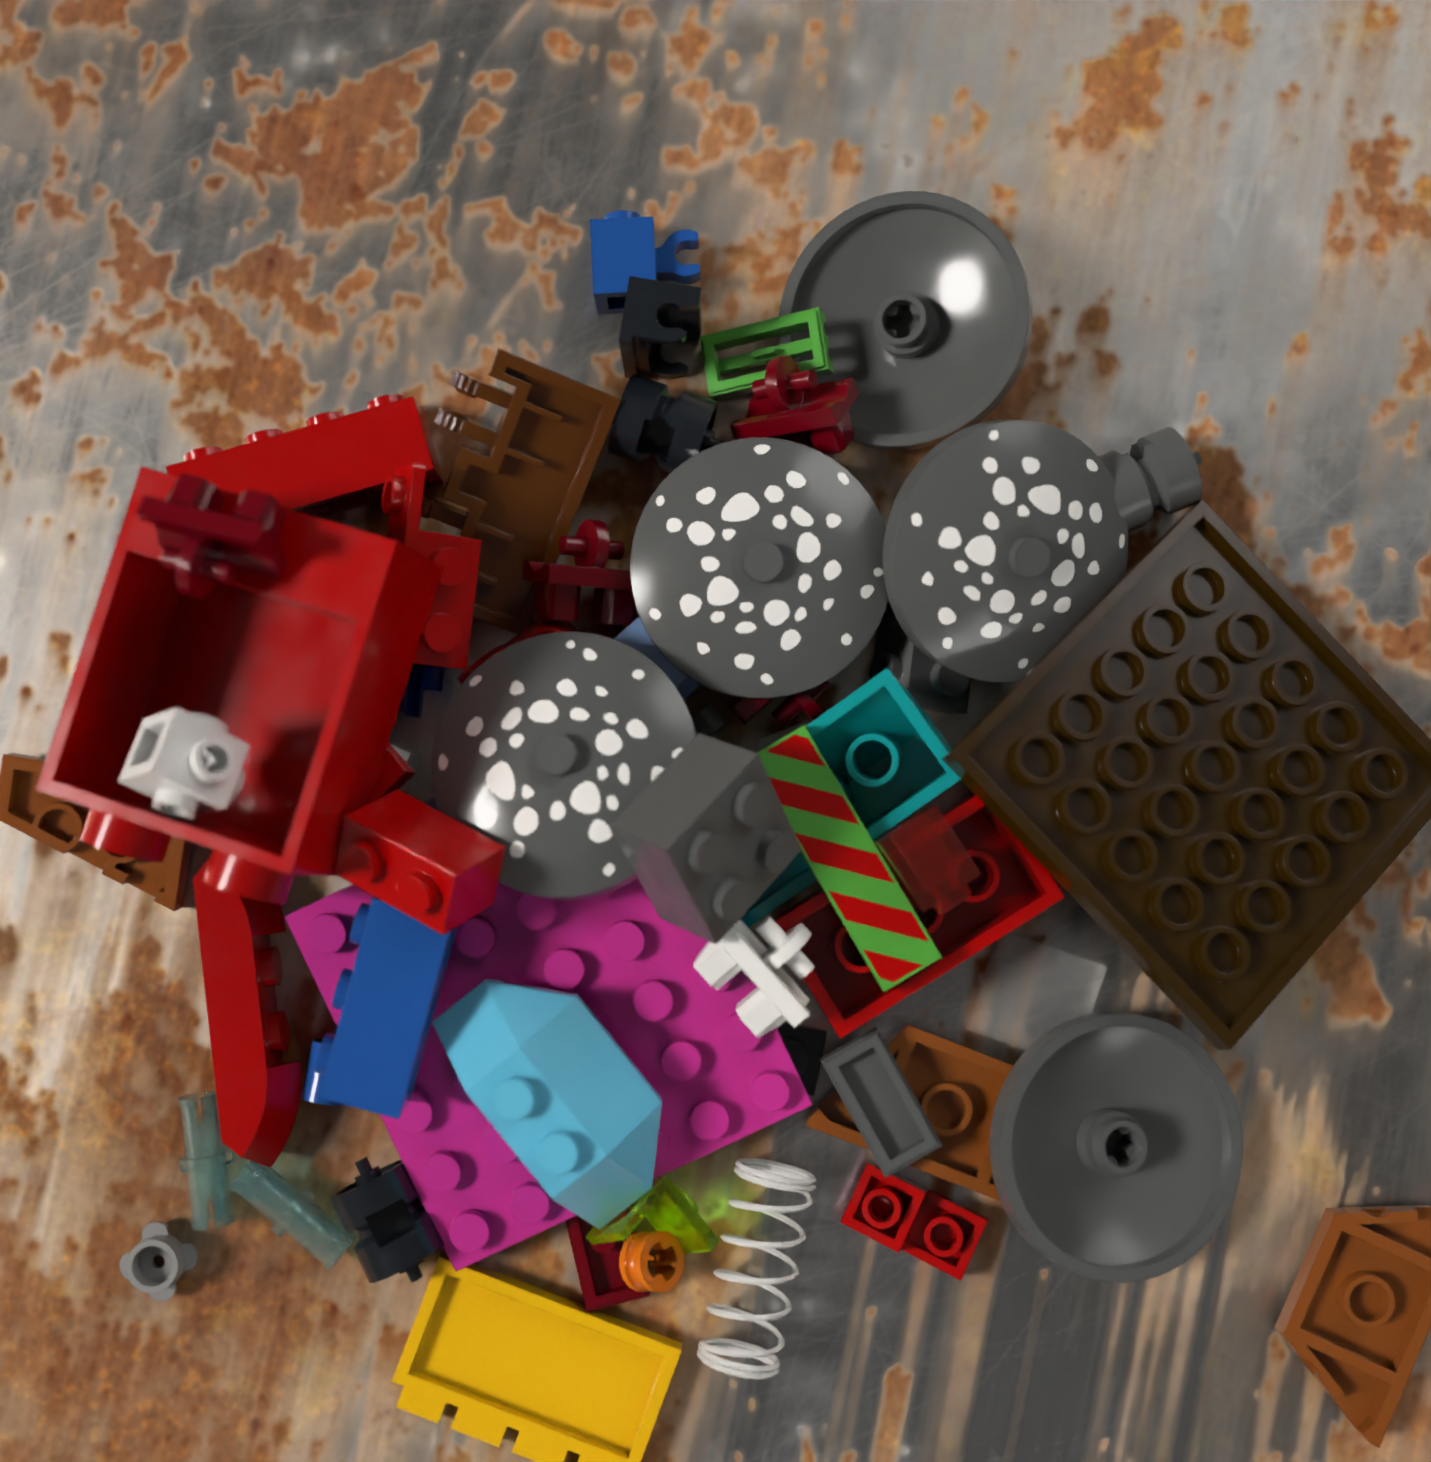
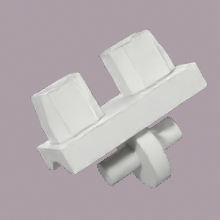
M770 916L764 919L755 930L769 944L770 947L767 949L745 923L739 919L717 945L708 941L695 958L693 964L695 969L716 990L721 988L740 970H743L757 986L736 1004L735 1011L742 1022L758 1038L777 1028L786 1020L795 1028L810 1015V1011L805 1007L810 1001V996L782 966L786 963L800 980L807 976L815 967L800 950L811 936V932L802 923L795 925L785 933Z

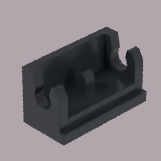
M630 276L619 334V346L625 377L630 378L633 374L638 375L639 373L676 379L687 375V365L680 362H666L661 356V350L665 345L680 344L681 346H694L700 344L702 332L701 288Z

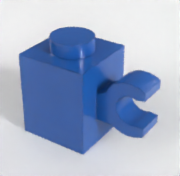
M621 210L606 214L604 219H590L593 296L597 314L623 313L630 276L658 281H675L685 285L700 281V264L683 265L675 258L682 250L699 249L698 232L693 230L676 231L666 239L662 246L656 248L653 217H641L637 212Z

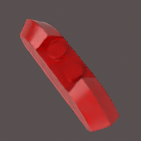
M208 858L193 877L221 1142L241 1158L271 1168L283 1150L292 1131L298 1112L302 1083L301 1061L283 1060L282 1050H287L289 1046V1024L285 1012L277 1010L275 986L280 985L282 981V961L278 948L270 947L269 934L286 932L284 916L280 904L249 899L206 884L203 878L210 859Z

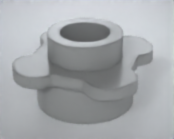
M154 1221L143 1228L140 1243L122 1256L119 1264L120 1272L126 1279H129L136 1289L149 1293L150 1297L156 1301H165L176 1293V1282L184 1271L191 1270L197 1265L199 1253L194 1244L182 1243L172 1236L166 1223ZM156 1255H161L164 1258L165 1263L162 1267L155 1265L154 1257Z

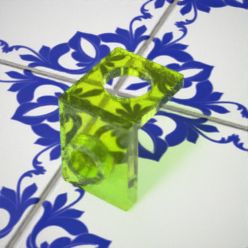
M667 1175L658 1176L653 1179L651 1190L600 1230L594 1226L586 1235V1238L592 1245L626 1240L642 1219L646 1217L657 1231H668L676 1236L682 1245L684 1255L713 1251L720 1241L698 1214V1206L694 1199L687 1192L676 1187ZM634 1207L623 1219L616 1223L626 1211Z

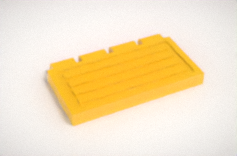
M443 1251L436 1263L391 1382L403 1386L396 1408L439 1424L446 1404H451L458 1407L451 1426L452 1430L498 1448L507 1427L518 1430L519 1432L511 1453L534 1462H564L568 1450L579 1454L577 1462H641L681 1355L682 1343L598 1310L587 1312L585 1305L476 1263L455 1272L446 1252Z

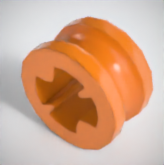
M637 1231L630 1235L624 1242L619 1255V1269L622 1279L629 1288L637 1292H668L673 1289L680 1281L684 1270V1253L682 1245L676 1236L668 1231ZM650 1250H654L656 1262L650 1263V1266L655 1268L653 1273H650L648 1268V1261L654 1260V1257L649 1255Z

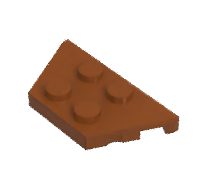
M904 1023L885 1043L943 1145L908 1166L1000 1201L990 1163V1129L999 1092L1014 1064L911 1024ZM836 1088L808 1113L805 1121L806 1126L869 1150Z
M1431 1205L1326 1208L1275 1324V1329L1358 1433L1370 1444L1380 1447L1431 1327Z

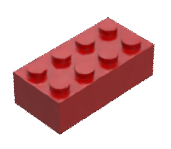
M972 793L879 851L941 954V959L884 992L878 985L822 888L772 919L785 933L799 923H802L811 932L809 940L800 950L815 967L803 978V981L841 1039L1064 899L1065 896L1043 865L986 805ZM945 822L947 823V825L949 826V828H950L951 831L953 832L954 836L956 837L955 841H956V843H957V845H958V847H959L961 853L963 854L965 860L963 859V857H962L961 854L959 853L958 849L956 848V846H955L954 843L952 842L953 838H952V836H951V834H950V832H949V830H948V828H947Z

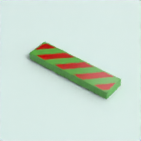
M805 725L757 752L799 842L802 856L881 990L884 992L941 959V954Z

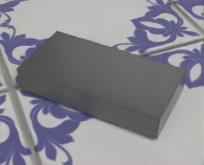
M876 1027L819 1058L885 1178L943 1146Z

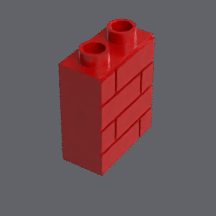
M141 466L36 790L90 808L80 840L84 843L126 857L151 862H163L171 836H175L213 849L203 878L206 884L249 899L274 904H285L295 875L337 876L335 869L344 816L369 804L370 798L368 796L370 790L374 789L395 723L393 718L395 712L399 710L419 647L417 642L420 634L423 635L444 567L397 540L281 507L285 518L276 543L285 556L287 564L280 579L238 569L237 577L233 584L217 582L211 593L205 598L186 596L179 591L176 585L175 571L163 568L161 565L163 550L158 545V536L154 524L141 521L135 514L144 495L165 500L179 477ZM218 489L224 497L218 513L231 516L240 495ZM176 707L188 713H203L221 720L228 726V734L251 745L242 767L246 773L245 782L236 799L228 805L227 809L195 816L193 820H180L157 811L152 806L153 798L118 782L143 718Z

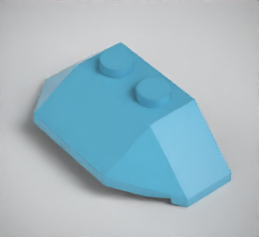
M485 979L433 1020L432 1024L464 1091L554 1201L600 1230L652 1189L662 1098L578 994Z

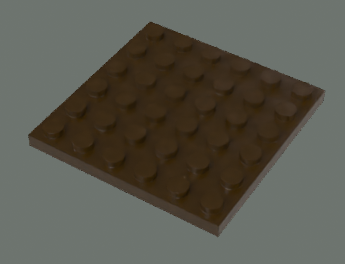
M1203 499L1193 505L941 758L1217 1050H1231L1431 818V739Z

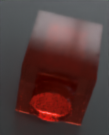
M937 805L926 807L874 841L899 885L914 908L919 911L925 912L933 906L938 915L947 912L973 894L967 884L982 875Z

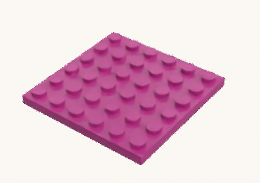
M638 878L612 892L577 900L538 898L523 894L498 882L494 904L458 926L433 1020L485 979L578 994L662 1098L653 1179L813 1105L778 1027L758 1038L742 1022L735 1011L736 1004L757 986L743 970H740L718 990L711 987L693 965L695 958L708 941L661 919ZM353 884L284 916L337 1026L342 1010L332 1008L335 988L343 969L353 970L359 944L350 942L352 925L360 904L366 903L370 905L374 897ZM431 1023L410 1103L399 1119L379 1115L426 1212L432 1219L445 1244L443 1247L456 1272L576 1216V1214L554 1201L467 1095Z

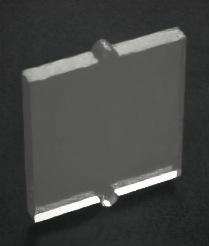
M1009 932L995 941L986 971L977 975V982L981 986L966 1028L1026 1050L1040 1036L1055 1026L1081 1015L1095 1013L1093 1008L1107 967Z

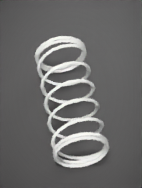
M742 1158L735 1161L736 1167L734 1168L736 1175L742 1179L769 1188L799 1192L807 1201L805 1204L796 1206H766L733 1198L728 1200L730 1206L758 1211L785 1222L796 1229L800 1237L797 1240L788 1242H759L733 1234L724 1233L720 1236L724 1242L766 1251L792 1267V1274L789 1276L766 1279L755 1278L727 1269H715L713 1271L716 1277L723 1280L758 1285L772 1292L785 1303V1309L782 1312L753 1315L738 1308L721 1304H709L706 1306V1309L711 1314L728 1319L753 1321L776 1335L778 1345L768 1350L734 1339L709 1338L699 1341L697 1356L705 1365L728 1375L760 1380L772 1378L779 1373L780 1360L774 1354L785 1346L781 1333L767 1321L782 1318L792 1310L789 1299L783 1292L772 1285L790 1282L799 1275V1269L791 1258L776 1249L794 1247L806 1239L804 1230L795 1221L780 1213L798 1212L811 1206L813 1199L808 1192L816 1189L815 1183L817 1179L812 1173L792 1165L758 1158ZM712 1353L731 1357L754 1358L768 1366L737 1363Z

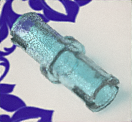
M216 1090L204 1091V1097H201L203 1119L200 1117L198 1092L187 1094L178 1098L185 1154L179 1157L180 1171L187 1173L192 1213L191 1228L202 1231L209 1229L208 1222L212 1220L210 1202H212L214 1226L217 1229L235 1221L234 1213L232 1212L227 1166L234 1162L233 1152L221 1142Z
M250 1161V1166L247 1164L231 1183L229 1189L237 1192L272 1221L274 1225L270 1230L281 1238L286 1233L324 1264V1268L330 1271L357 1236L353 1233L345 1232L338 1222L312 1201L316 1195L307 1188L300 1192L272 1168Z

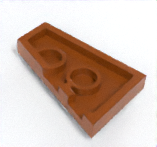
M18 753L3 754L0 772V821L63 854L69 852L102 869L101 874L122 885L129 883L156 897L155 902L172 911L183 908L192 842L171 836L163 862H151L126 857L84 843L80 840L90 808L36 790L46 758Z

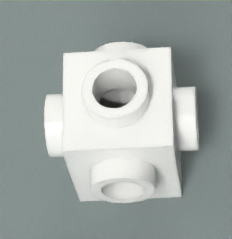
M176 707L143 718L118 782L153 798L152 806L157 811L176 819L193 820L195 816L227 809L228 805L236 799L245 782L246 773L242 767L251 745L228 734L229 728L221 720L203 713H188Z

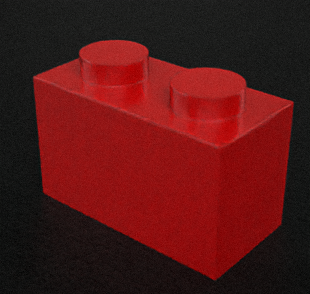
M397 789L344 816L335 874L436 932L445 935L494 904L506 847Z

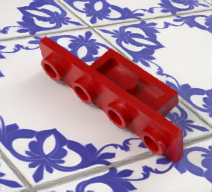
M409 462L396 466L394 475L387 477L382 492V511L384 514L389 515L386 538L397 540L444 567L423 635L420 634L417 642L419 647L414 664L467 670L482 540L419 530L426 464ZM397 711L395 712L393 721H395L393 727H395L396 725Z

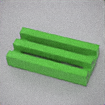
M820 307L700 336L709 397L715 401L753 393V382L764 379L766 370L722 381L720 375L766 365L772 358L783 355L795 358L813 353L814 359L797 363L799 370H813L816 377L834 374L833 363L828 355V349H830L829 338L824 330V325H826L825 312ZM809 329L810 338L718 360L717 351Z

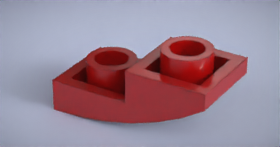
M867 1162L840 1223L898 1253L903 1250L961 1281L989 1218L896 1173L885 1178L878 1165Z

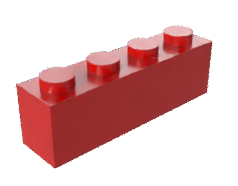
M389 394L375 398L367 403L368 409L345 416L342 412L337 411L315 415L306 421V427L283 433L280 429L261 430L248 435L245 438L246 444L222 450V448L217 446L198 448L184 455L185 461L166 466L167 473L180 477L181 473L201 477L216 485L218 489L241 495L247 489L271 494L276 498L280 507L318 518L381 501L387 477L394 475L396 466L409 462L426 464L424 488L444 483L425 414L414 396L404 399V396L401 394Z

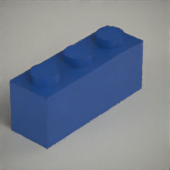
M375 896L372 898L370 905L366 903L360 904L350 934V942L359 944L353 970L344 968L341 972L332 1001V1008L342 1010L336 1034L327 1033L325 1035L315 1063L314 1072L324 1075L318 1098L396 1119L401 1117L411 1101L458 927L442 935Z

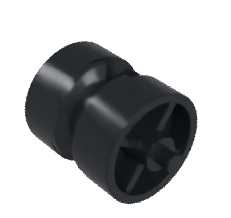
M633 374L624 389L621 402L612 422L613 426L608 452L640 464L645 463L652 457L657 459L659 470L671 473L686 460L701 451L725 443L723 440L714 438L715 431L712 430L719 403L684 391L676 398L670 396L668 385Z
M364 1157L355 1162L360 1173L354 1178L355 1182L330 1197L332 1205L345 1232L358 1233L360 1239L354 1247V1251L369 1283H375L397 1273L402 1274L405 1272L410 1282H415L423 1277L418 1265L423 1262V1259L436 1252L445 1244L425 1208L419 1205L418 1193L402 1160H397L382 1168H379V1166L372 1168L368 1158Z

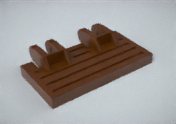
M498 348L488 375L515 386L513 393L456 370H453L448 383L455 387L456 391L472 398L479 397L503 407L504 411L497 429L495 430L473 421L467 415L452 409L445 410L439 408L434 421L446 429L491 446L488 455L461 444L443 490L442 499L466 507L468 510L464 511L423 495L421 517L432 518L458 528L456 536L482 540L473 618L519 634L533 623L536 615V582L522 580L524 561L557 563L560 555L558 548L560 537L568 535L621 399Z

